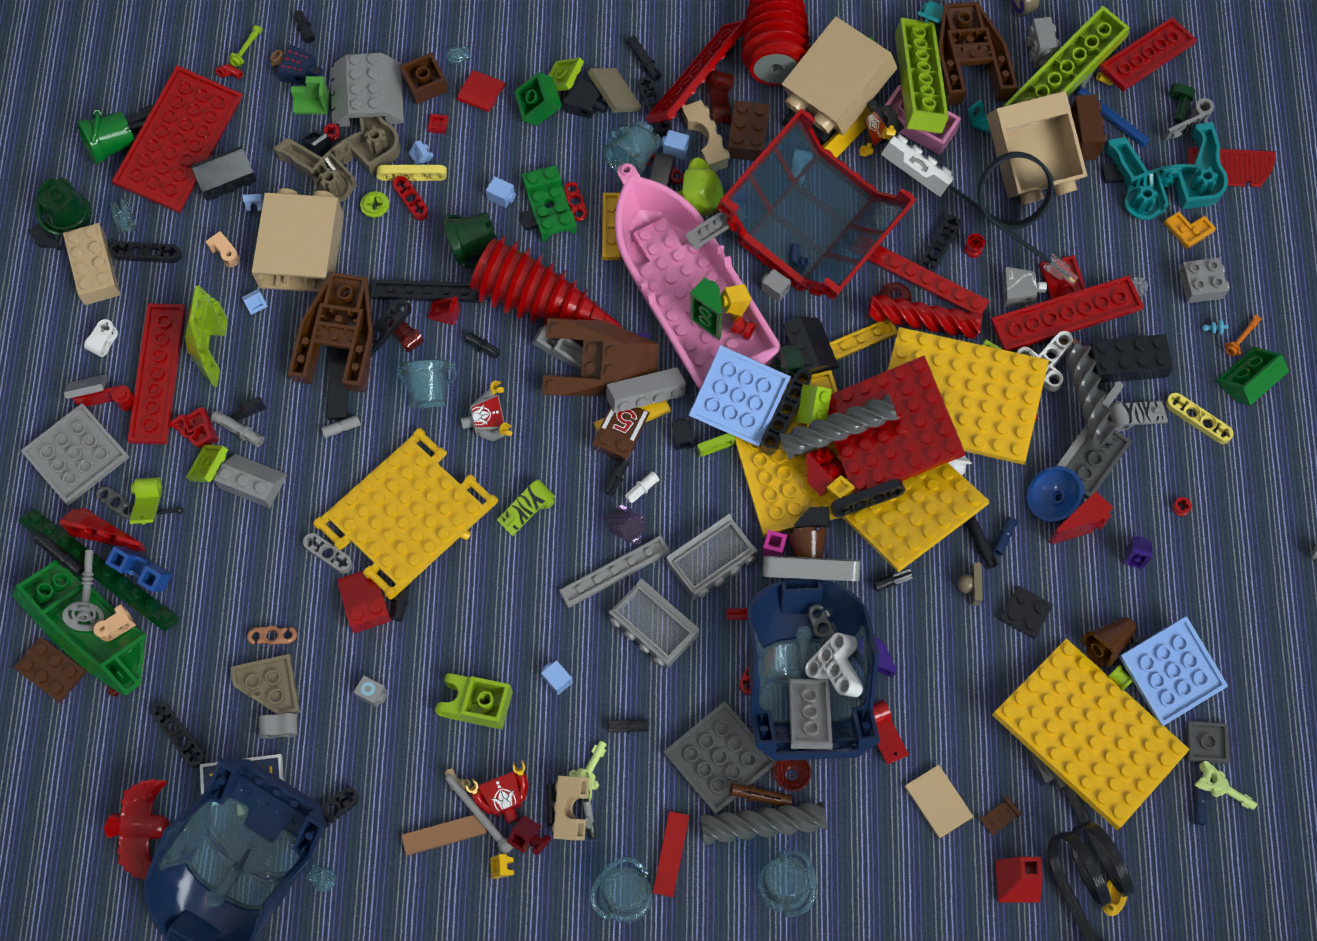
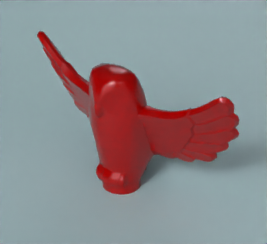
M142 780L137 785H132L129 789L124 790L123 798L121 799V813H112L107 817L103 826L104 834L107 838L119 835V847L117 849L119 857L117 863L123 865L124 870L130 872L134 878L139 877L145 880L152 862L150 841L151 839H160L163 831L170 825L169 819L165 816L153 814L154 801L158 793L167 784L165 780Z

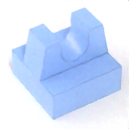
M415 141L409 152L416 165H424L425 162L430 161L434 156L433 153H428V145L423 144L421 141Z
M264 194L243 195V202L247 211H252V204L257 205L258 211L262 210Z
M259 289L242 297L251 315L268 307Z

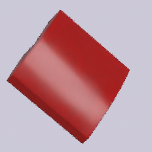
M473 70L462 86L457 100L489 112L496 104L498 95L505 88V82Z

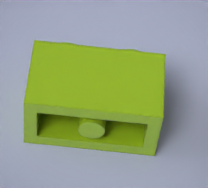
M803 385L797 422L810 424L815 420L826 421L832 389Z

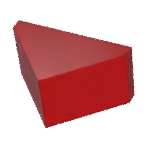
M454 296L433 301L427 318L455 326L460 312L458 298Z

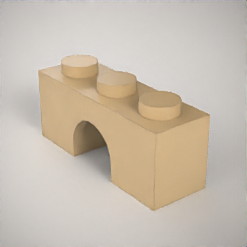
M558 776V781L556 782L557 797L554 804L555 822L552 827L553 839L585 841L586 820L575 817L573 814V804L580 798L588 799L589 778Z

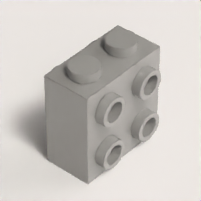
M1051 17L1033 19L1032 26L1029 27V35L1026 36V46L1030 49L1029 60L1033 62L1034 68H1041L1059 49V39H1056L1055 36L1056 25L1052 23Z
M1220 258L1183 262L1179 269L1187 303L1224 299L1229 291V282L1226 281L1224 276L1225 267L1221 264Z

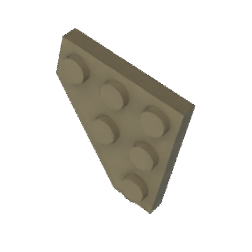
M290 654L230 667L233 686L240 692L277 715L300 713Z

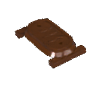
M1008 796L1004 798L1006 802L996 806L986 814L985 818L983 816L979 818L993 837L997 834L995 831H999L1010 823L1016 815L1018 817L1022 815Z

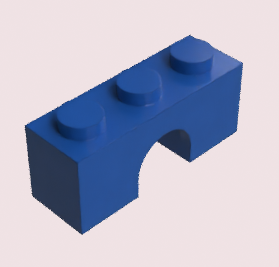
M114 546L105 564L120 573H128L137 577V583L151 592L164 591L172 576V573L126 546Z

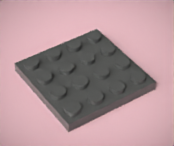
M725 701L663 751L666 758L715 816L738 797L729 795L732 782L745 786L752 785L778 763L756 748L754 734Z

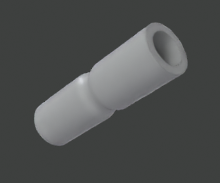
M355 415L340 422L321 427L324 437L327 438L342 431L361 426L358 416Z

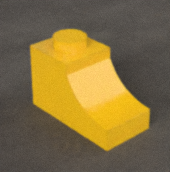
M745 284L725 287L720 295L721 306L726 314L730 313L733 321H735L737 316H743L752 300Z

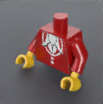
M521 760V768H516L515 762H513V772L480 785L472 779L474 786L468 788L466 783L464 784L466 790L471 793V797L481 810L487 814H494L495 817L504 815L507 824H512L519 820L515 810L522 807V802L527 796L529 785L526 773L524 772L525 763L523 760Z

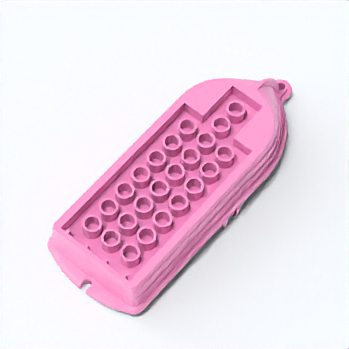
M625 163L620 165L618 176L623 183V187L619 194L615 211V235L620 254L632 279L698 390H700L720 345L770 366L774 356L780 351V343L753 299L742 316L745 321H751L756 324L755 330L748 341L743 339L741 335H735L730 332L734 321L730 313H725L723 307L720 340H717L690 320V292L704 277L709 281L713 280L720 288V295L725 287L742 285L743 283L732 267L731 257H726L724 246H719L715 238L697 250L689 244L685 234L705 221L684 197L661 183L640 177L632 164Z

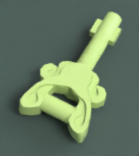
M599 741L598 745H595L592 749L593 755L586 769L580 768L577 771L571 770L569 772L571 777L589 778V801L592 799V790H596L599 787L596 777L592 772L600 757L603 758L606 752L605 747L607 744Z
M1203 761L1199 764L1203 776L1195 783L1196 787L1210 791L1215 797L1223 796L1226 793L1241 802V805L1247 809L1254 810L1257 803L1246 794L1243 795L1229 786V782L1225 779V774L1222 771H1217L1208 761Z

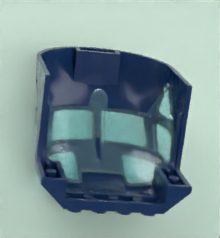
M788 579L771 584L759 591L751 600L747 613L749 679L751 687L750 712L756 748L775 761L857 758L878 744L880 737L873 713L879 652L869 613L864 603L846 588L819 579ZM819 604L823 606V610H814L813 615L815 617H820L821 612L824 611L827 619L833 624L836 633H843L856 638L857 648L848 660L861 680L863 690L858 697L841 695L836 691L829 679L832 749H791L788 679H816L808 677L805 667L808 661L823 646L821 639L815 634L808 617L809 608L812 605ZM822 622L819 624L818 630L820 633L826 634L829 626L827 623Z
M221 758L218 760L207 790L163 831L144 881L146 908L154 925L167 941H256L268 919L280 906L294 880L306 868L315 852L327 825L319 803L249 759Z

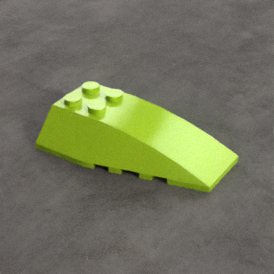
M195 286L192 293L185 335L187 352L200 372L213 387H217L220 369L209 351L211 335L226 336L228 318L221 304L215 298H211V295L207 294L200 286Z

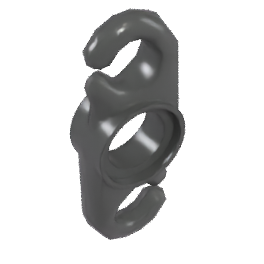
M102 486L96 491V499L101 498L102 503H105L111 511L123 519H130L131 513L125 514L124 511L127 507H131L132 504L127 502L121 494L108 486ZM107 491V497L101 498V492ZM114 499H121V504L119 506H111V502Z
M815 604L809 608L808 617L815 634L819 636L821 644L824 645L836 632L824 611L821 612L820 617L813 615L814 610H823V606ZM822 622L827 623L829 626L826 634H822L818 630V626Z

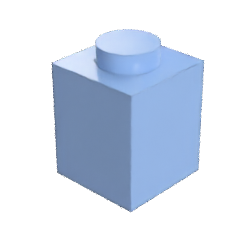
M668 130L667 136H663L661 141L663 153L684 159L689 146V135Z
M495 176L486 189L487 199L505 208L515 199L514 185Z
M557 660L553 664L552 662L548 663L542 669V678L557 695L573 683L572 677Z

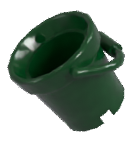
M59 177L56 180L49 178L40 185L37 191L38 195L35 198V215L37 216L38 223L46 232L64 237L63 233L87 226L92 215L91 205L81 193L74 189L69 180L63 177ZM42 215H44V220H45L46 225L44 224V222H43V220H42V217H41Z
M485 211L464 218L458 215H445L446 220H443V226L456 262L463 269L476 267L481 253L484 252L492 239H497L489 214ZM476 256L474 263L466 264L470 258Z

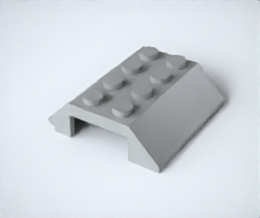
M383 53L348 54L335 62L334 67L330 69L332 80L331 95H333L331 97L332 123L345 127L350 126V118L385 116V120L389 124L404 123L401 62Z

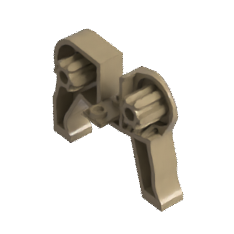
M381 116L359 117L361 131L336 144L323 157L289 138L276 145L274 151L280 161L290 163L299 172L310 177L314 181L315 192H330L335 197H338L339 202H343L357 187L355 177L343 164L349 163L354 157L372 176L377 172L378 166L389 165L398 158L401 145L395 128L383 120Z

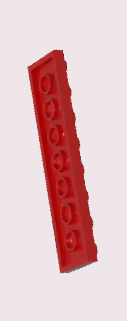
M745 19L722 25L645 117L649 123L670 121L675 118L676 112L687 103L686 100L697 91L696 88L706 80V76L726 56L725 53L728 49H731L735 45V41L743 35L746 27Z
M1130 275L993 317L991 318V324L1002 349L1013 351L1052 339L1061 331L1071 333L1142 311L1144 305Z
M147 303L127 440L129 444L167 445L169 422L171 421L186 312L184 304Z

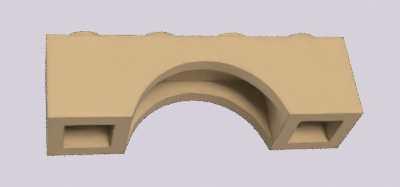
M702 100L683 106L682 118L687 129L702 133L708 140V144L701 150V159L706 161L713 171L728 167L730 155L728 150L723 147L721 135H718L716 132L717 128L714 120H711L709 117L708 107L704 106Z

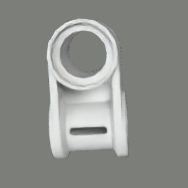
M107 319L99 321L91 335L86 339L84 348L100 357H104L118 336V331L113 323Z

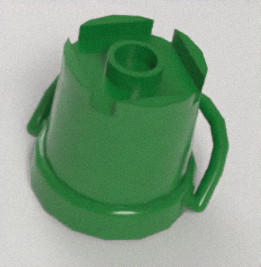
M94 110L90 120L84 118L76 122L85 148L96 165L105 162L107 157L130 147L135 141L131 130L127 126L128 122L121 111L100 116L101 112Z

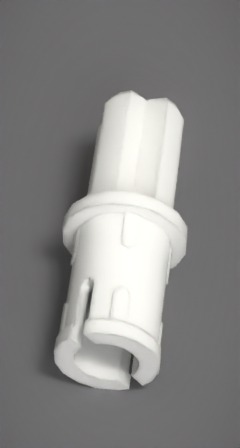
M651 471L643 480L637 481L636 486L625 494L626 500L634 503L640 496L647 494L648 490L659 481L658 476Z

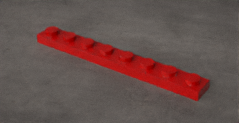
M859 235L850 252L863 258L875 242ZM881 245L867 260L966 312H976L982 315L989 304V300Z

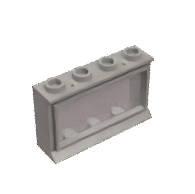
M728 514L667 556L666 564L695 600L698 597L703 598L709 593V589L713 586L718 587L723 584L724 579L729 575H736L745 564L747 566L752 564L756 560L758 550L755 549L733 521L731 515Z
M642 578L609 611L610 623L616 628L620 627L625 631L624 635L630 641L635 640L639 644L638 647L645 654L650 653L654 657L653 660L658 666H664L667 669L699 636L700 629Z

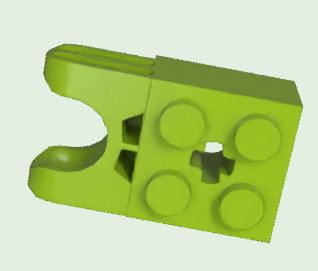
M450 673L445 675V684L448 688L458 691V696L452 702H439L434 710L437 715L503 730L513 694L510 684L472 676L466 677Z

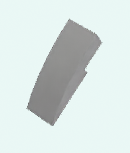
M546 326L541 327L532 344L551 356L581 369L583 347L571 339L546 337Z

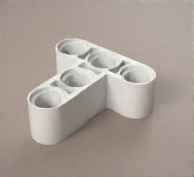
M1067 331L1059 332L1039 355L1028 347H1022L1017 351L1020 354L1049 360L1043 387L1049 391H1058L1062 385L1063 375L1054 366L1065 355L1064 353L1071 348L1073 337ZM1065 339L1068 341V344L1062 345L1059 343V340ZM1051 352L1054 353L1056 357L1050 359L1047 357L1046 354ZM1056 378L1059 383L1052 384L1049 379Z
M835 633L806 664L805 672L808 677L816 679L829 678L839 694L850 697L860 696L863 684L848 660L857 648L856 638L843 633Z

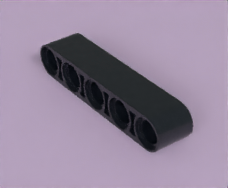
M798 370L788 386L762 436L761 450L764 454L773 455L778 450L781 444L779 434L787 432L799 409L803 385L811 384L812 377L808 370ZM805 379L807 382L801 383L798 380ZM796 394L798 398L794 399L790 395ZM783 410H788V411H790L791 413H790V414H784V413H782V411H783ZM778 425L781 426L783 429L776 430L774 429V426ZM771 441L774 445L767 446L765 442Z

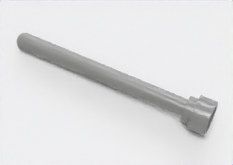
M447 774L445 776L446 782L496 840L499 847L498 851L501 854L509 853L514 847L507 843L508 838L502 836L451 774Z

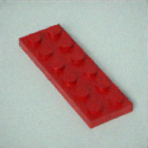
M1171 17L1101 63L1098 69L1124 92L1193 46L1197 39Z

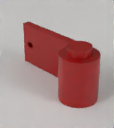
M120 385L104 389L100 392L74 397L73 401L77 406L83 403L85 407L114 401L122 411L132 410L134 395L127 386Z
M883 699L875 702L873 713L880 737V742L876 745L886 764L889 765L909 756V753L891 720V713L887 703Z

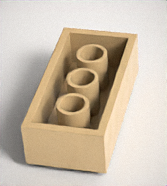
M96 223L63 233L77 293L83 304L88 305L121 295L106 234L101 225Z

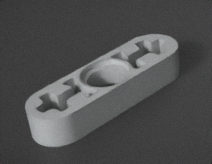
M315 533L307 534L304 537L303 545L308 552L339 573L345 574L351 571L353 563L348 555ZM315 540L317 545L320 546L319 550L314 545L310 546L309 541ZM332 549L333 555L330 558L323 557L324 550ZM338 557V559L342 562H345L346 560L347 566H342L340 568V564L338 561H336V558Z

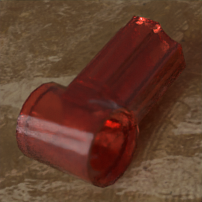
M393 319L388 324V327L392 326L394 322ZM405 320L394 331L403 348L409 353L424 342L422 335L415 328L412 329Z

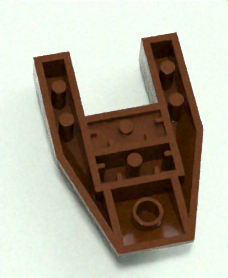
M979 2L944 4L938 50L947 105L962 104L967 91L960 66L986 64L995 100H1010L1016 94L1018 85L1007 44Z
M330 273L300 321L287 374L293 382L312 385L321 345L349 349L342 384L347 390L366 393L373 343V326L367 277Z
M547 316L546 337L583 340L581 376L543 373L542 394L600 396L606 394L607 384L657 372L658 343L602 320Z

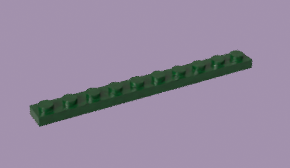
M35 509L20 516L19 523L35 535L43 532L61 549L71 553L74 559L84 566L85 550L89 549ZM93 553L92 573H94V576L92 577L164 632L178 624L179 617L117 570L105 564V561Z

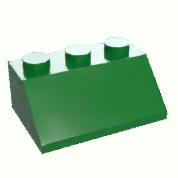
M704 277L690 292V320L717 340H720L722 332L720 288L713 280L709 281Z
M1253 347L1222 374L1216 382L1236 402L1251 406L1274 384L1281 380L1289 370L1282 354Z

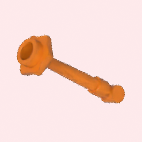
M1255 315L1236 342L1225 343V351L1228 355H1241L1240 343L1259 324L1262 318Z

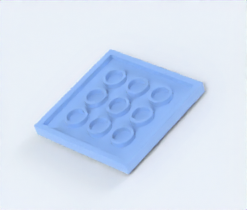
M720 345L689 412V416L759 446L791 376Z
M1187 616L1119 655L1120 660L1150 711L1161 726L1166 725L1228 687Z

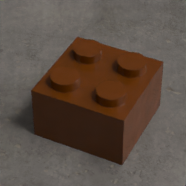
M432 52L400 65L402 78L416 105L448 92L446 78Z

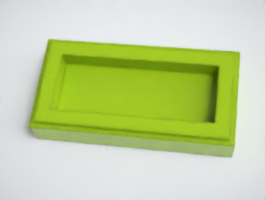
M727 433L697 444L699 457L733 446L735 444V436Z

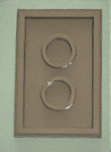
M590 68L588 75L613 113L640 111L641 105L616 68Z

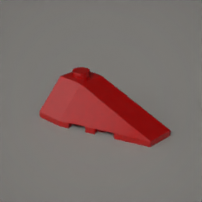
M80 508V510L72 509L59 523L72 537L113 546H126L131 550L145 552L146 550L139 541L104 521L86 508Z

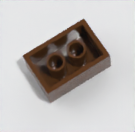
M1076 95L1071 106V113L1084 161L1097 160L1099 154L1102 153L1103 144L1106 143V133H1103L1104 119L1100 116L1101 102H1098L1097 95Z
M735 100L728 143L730 158L755 161L764 151L770 111L769 104Z

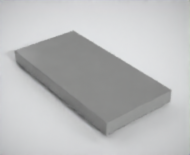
M788 679L791 749H832L829 679Z

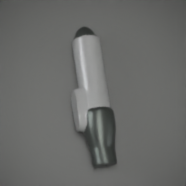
M584 798L583 808L589 838H596V826L591 801Z

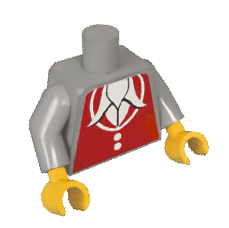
M493 381L490 388L470 406L472 416L461 418L463 429L474 427L476 436L492 442L505 435L512 436V432L508 430L512 425L504 422L499 395H496V393L504 392L503 387H498L501 384L499 381Z

